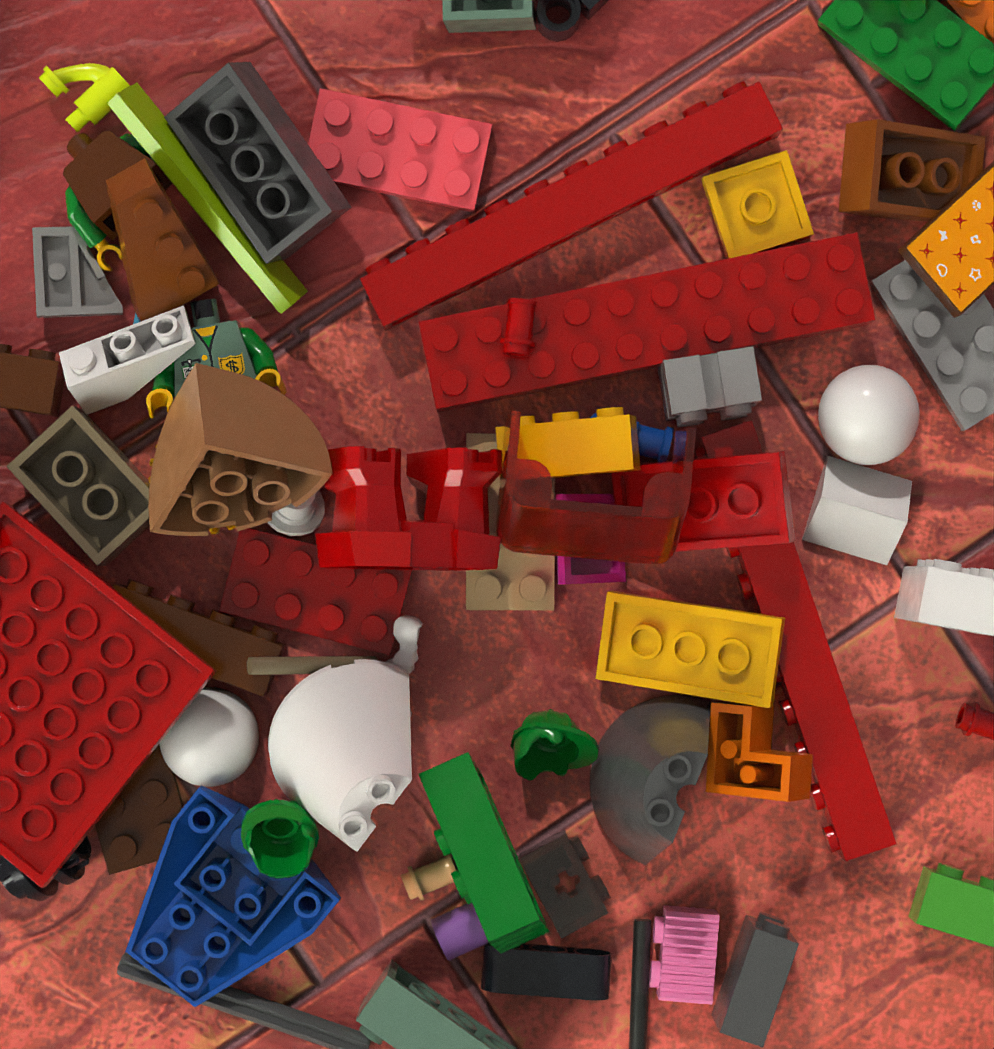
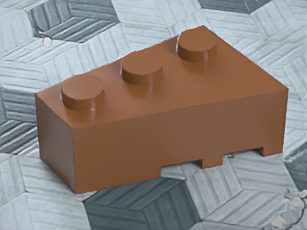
M145 158L105 180L121 247L123 266L128 280L130 299L139 322L178 308L219 284L208 259Z

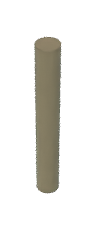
M376 656L248 657L247 672L249 675L312 674L329 665L332 668L354 664V660L378 659Z

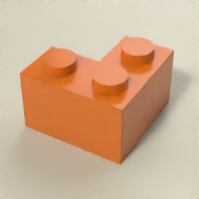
M711 702L705 792L784 802L810 799L813 754L772 750L774 705L771 708H764L735 702Z

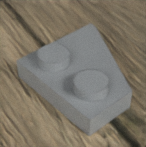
M73 226L32 228L37 318L123 315L121 302L116 297L88 245Z

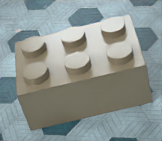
M72 405L6 466L97 566H107L150 526L148 509L149 481L81 408Z

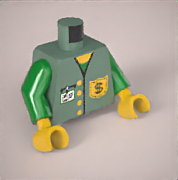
M205 299L190 303L194 327L191 329L196 344L154 378L153 389L147 395L146 404L150 418H154V411L158 407L165 406L168 412L173 403L174 395L176 397L195 363L242 374L271 387L278 386L283 395L287 393V389L278 373L274 354L270 347L253 329L242 328L237 320L220 322L217 300Z

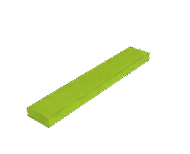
M137 82L118 92L107 102L108 106L279 313L282 314L308 292L283 260L265 263L168 124L163 113Z

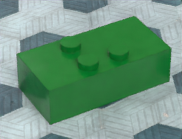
M469 752L419 773L420 780L441 827L434 831L438 845L444 856L452 854L458 870L451 872L453 881L461 898H465L468 905L473 904L488 942L501 954L550 932L482 772Z

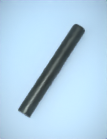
M634 919L629 1049L647 1048L651 920Z

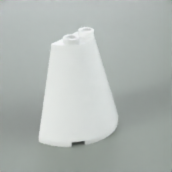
M369 659L354 660V664L332 668L329 665L300 681L287 694L278 707L268 736L270 765L283 793L291 801L297 802L314 820L356 852L376 828L375 822L371 820L373 809L380 804L388 803L393 805L412 780L409 673L407 670L388 662Z

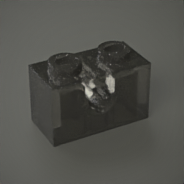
M564 829L518 854L522 867L561 939L609 913L605 901L610 899L611 896L599 874L592 878L589 875L583 862L589 860L590 857L578 835L570 839ZM566 871L570 877L577 874L578 877L574 880L575 889L568 891L565 886L557 888L556 885L560 883L559 873Z

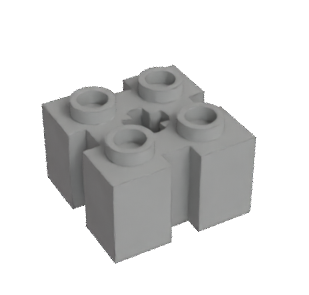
M753 346L702 356L695 355L663 360L658 368L666 422L676 420L677 427L703 424L704 420H707V414L720 413L721 421L747 417V414L752 413V408L762 401Z

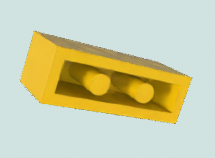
M623 407L596 409L597 417L579 419L578 411L553 413L552 422L535 423V416L508 418V426L495 427L497 449L502 450L500 481L515 482L641 470L636 416L624 415Z

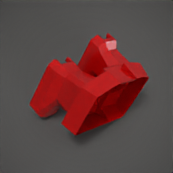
M346 446L328 449L332 475L322 487L335 493L336 500L332 532L315 533L320 568L434 571L497 569L501 537L490 535L488 487L502 473V450L490 449V451L479 452V450L466 447H456L407 454L406 476L411 485L427 494L424 520H410L406 517L401 490V449L388 448V450L376 451L377 449L365 448V446Z

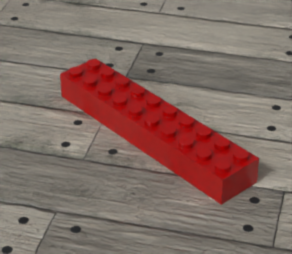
M856 232L531 298L529 300L537 302L532 332V341L536 343V346L530 350L529 357L503 354L504 346L499 344L500 339L505 338L508 304L418 321L435 407L437 413L651 370L659 368L663 360L695 355L702 356L752 346L759 348L867 326L875 321V315L859 237Z

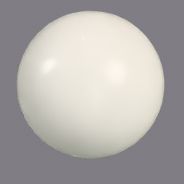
M860 365L840 373L825 389L818 409L819 427L825 442L843 459L860 465L882 464L900 455L915 437L920 417L919 403L909 383L897 372L878 365Z
M204 687L159 745L168 767L179 778L197 786L214 787L233 781L250 766L258 749L259 729L254 713L239 696L225 689Z

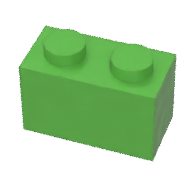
M938 863L936 870L923 866L908 917L916 924L994 947V879L981 876L979 883L964 879V870L947 864Z

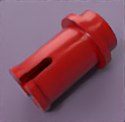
M510 298L507 300L508 311L505 338H501L499 344L504 346L503 354L529 357L530 350L536 346V343L532 341V332L537 302L523 298Z
M975 701L971 704L963 703L957 714L956 728L961 729L965 736H970L973 733L994 740V712L980 708V704Z

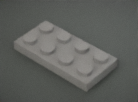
M906 260L870 281L869 284L961 431L969 429L993 414L994 309L986 296L983 294L962 315L954 318Z

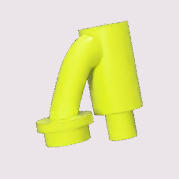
M95 63L78 64L51 71L46 65L43 68L45 72L38 77L56 97L63 92L67 94L70 91L64 84L77 81L94 82L91 87L74 101L78 108L65 119L77 133L89 121L94 125L101 121L112 110L107 102L118 92L130 86L113 67L109 68Z

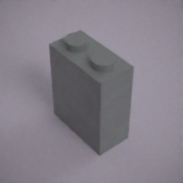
M759 912L758 918L749 915L745 916L711 1014L720 1033L762 1048L799 945L790 933L791 928L784 925V920L763 912Z

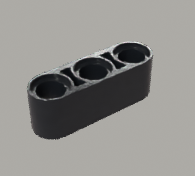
M488 943L484 945L481 989L502 994L607 1000L610 994L613 953L600 949L524 943L500 954Z

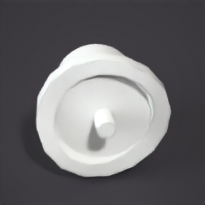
M318 490L298 507L293 506L291 503L273 512V520L267 523L277 532L288 536H302L312 533L320 526L325 514L324 500L320 491Z

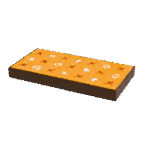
M994 161L897 250L954 318L962 315L994 284Z

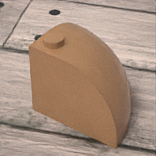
M195 363L168 411L157 443L149 486L150 532L175 536H208L209 528L236 525L237 531H241L272 521L273 512L291 503L295 507L300 506L313 496L332 475L329 452L320 432L310 418L294 402L271 386L242 374Z

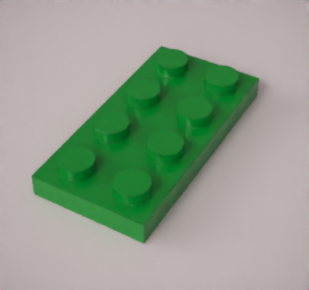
M834 0L818 19V26L953 131H956L994 87V43L937 0Z

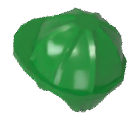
M552 709L533 712L528 715L522 725L514 730L510 745L513 749L515 771L517 775L528 781L534 780L539 774L544 772H554L558 776H564L567 774L568 769L589 766L597 760L599 752L596 740L588 733L580 730L568 714Z
M274 799L258 803L246 812L242 820L241 839L243 847L251 854L260 873L272 878H290L300 874L308 867L314 849L318 844L319 830L310 814L299 806L297 802Z

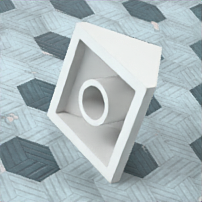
M826 456L802 540L888 565L908 522L912 481Z

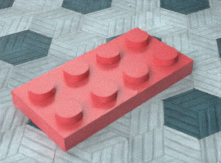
M320 88L308 145L335 184L475 213L492 132V124Z

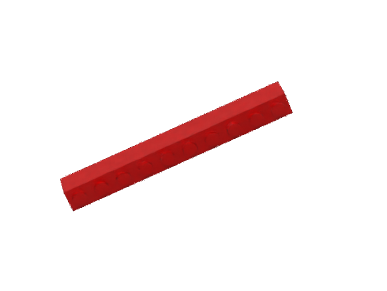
M745 81L739 82L721 93L724 99L710 106L707 105L706 101L696 103L682 112L683 119L669 126L666 120L658 122L642 132L643 139L631 145H628L626 140L620 141L603 151L604 158L590 165L586 159L579 161L563 171L564 178L552 184H549L547 179L541 180L523 191L526 197L512 204L509 203L508 199L498 201L484 210L485 217L471 224L468 218L460 220L444 230L447 236L433 243H430L428 238L422 239L408 246L405 249L407 255L392 263L389 258H384L371 264L365 269L367 275L360 278V281L385 331L777 138L783 127L760 81L750 86H747Z
M752 420L697 439L700 447L694 449L696 459L763 453ZM794 541L784 544L726 548L730 558L738 557L743 573L736 575L744 600L752 598L756 613L785 618L776 684L781 683L786 699L779 701L787 726L795 724L800 739L799 742L794 743L795 752L813 754L811 774L814 784H811L810 796L817 811L823 809L829 825L822 827L830 852L838 851L839 856L848 861L897 844Z

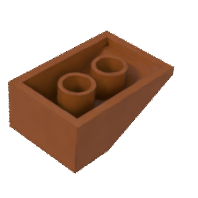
M880 119L846 124L838 212L876 218L928 222L982 172L985 137Z

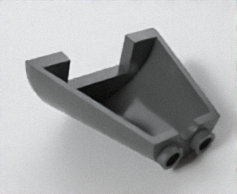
M680 694L654 697L622 713L609 726L600 739L598 758L591 764L589 782L590 796L596 817L602 829L616 847L635 861L644 865L648 864L671 845L675 839L685 813L677 804V793L685 785H696L708 756L710 700Z

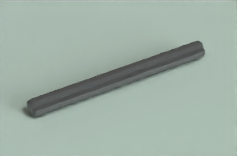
M127 952L122 955L117 968L119 976L181 997ZM230 986L201 1003L202 1005L329 1049H369L371 1040L361 1031Z

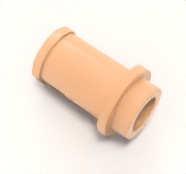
M449 854L442 859L415 870L410 866L407 868L409 872L401 875L410 900L419 897L421 901L424 900V894L454 883L451 872L456 871Z

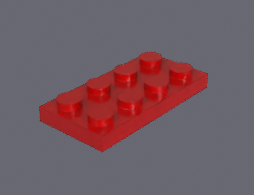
M785 450L640 464L641 470L611 473L621 556L784 544L795 541Z
M248 528L239 531L219 612L391 655L395 641L393 634L395 620L401 617L413 570L320 568L317 545Z

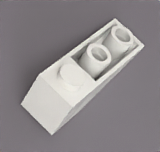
M183 305L59 352L67 388L86 415L128 400L196 343L186 309Z

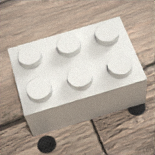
M918 559L917 566L903 567L894 618L994 636V570L987 568H963L960 563L940 559Z

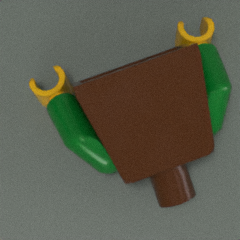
M103 131L96 139L92 140L87 134L80 133L75 135L67 145L68 153L74 158L63 171V176L69 184L65 191L67 217L90 248L94 246L97 249V262L99 266L104 270L113 271L105 261V253L112 249L117 252L122 260V252L120 246L116 244L109 245L105 239L108 236L113 241L118 236L105 180L145 158L164 190L173 183L132 134L126 133L118 137L110 131Z

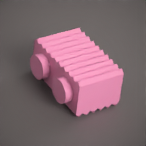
M663 905V916L654 917L653 943L660 944L659 961L651 960L649 987L657 988L658 1000L713 1004L720 921L717 910Z

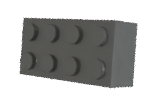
M228 62L164 117L266 264L289 258L352 208L251 62Z

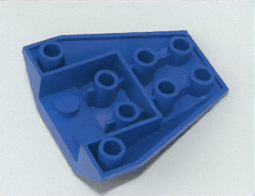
M202 785L171 822L125 951L194 1007H197L313 934L341 899L312 858L304 871L290 878L278 879L260 873L251 854L243 847L241 839L242 820L249 808Z

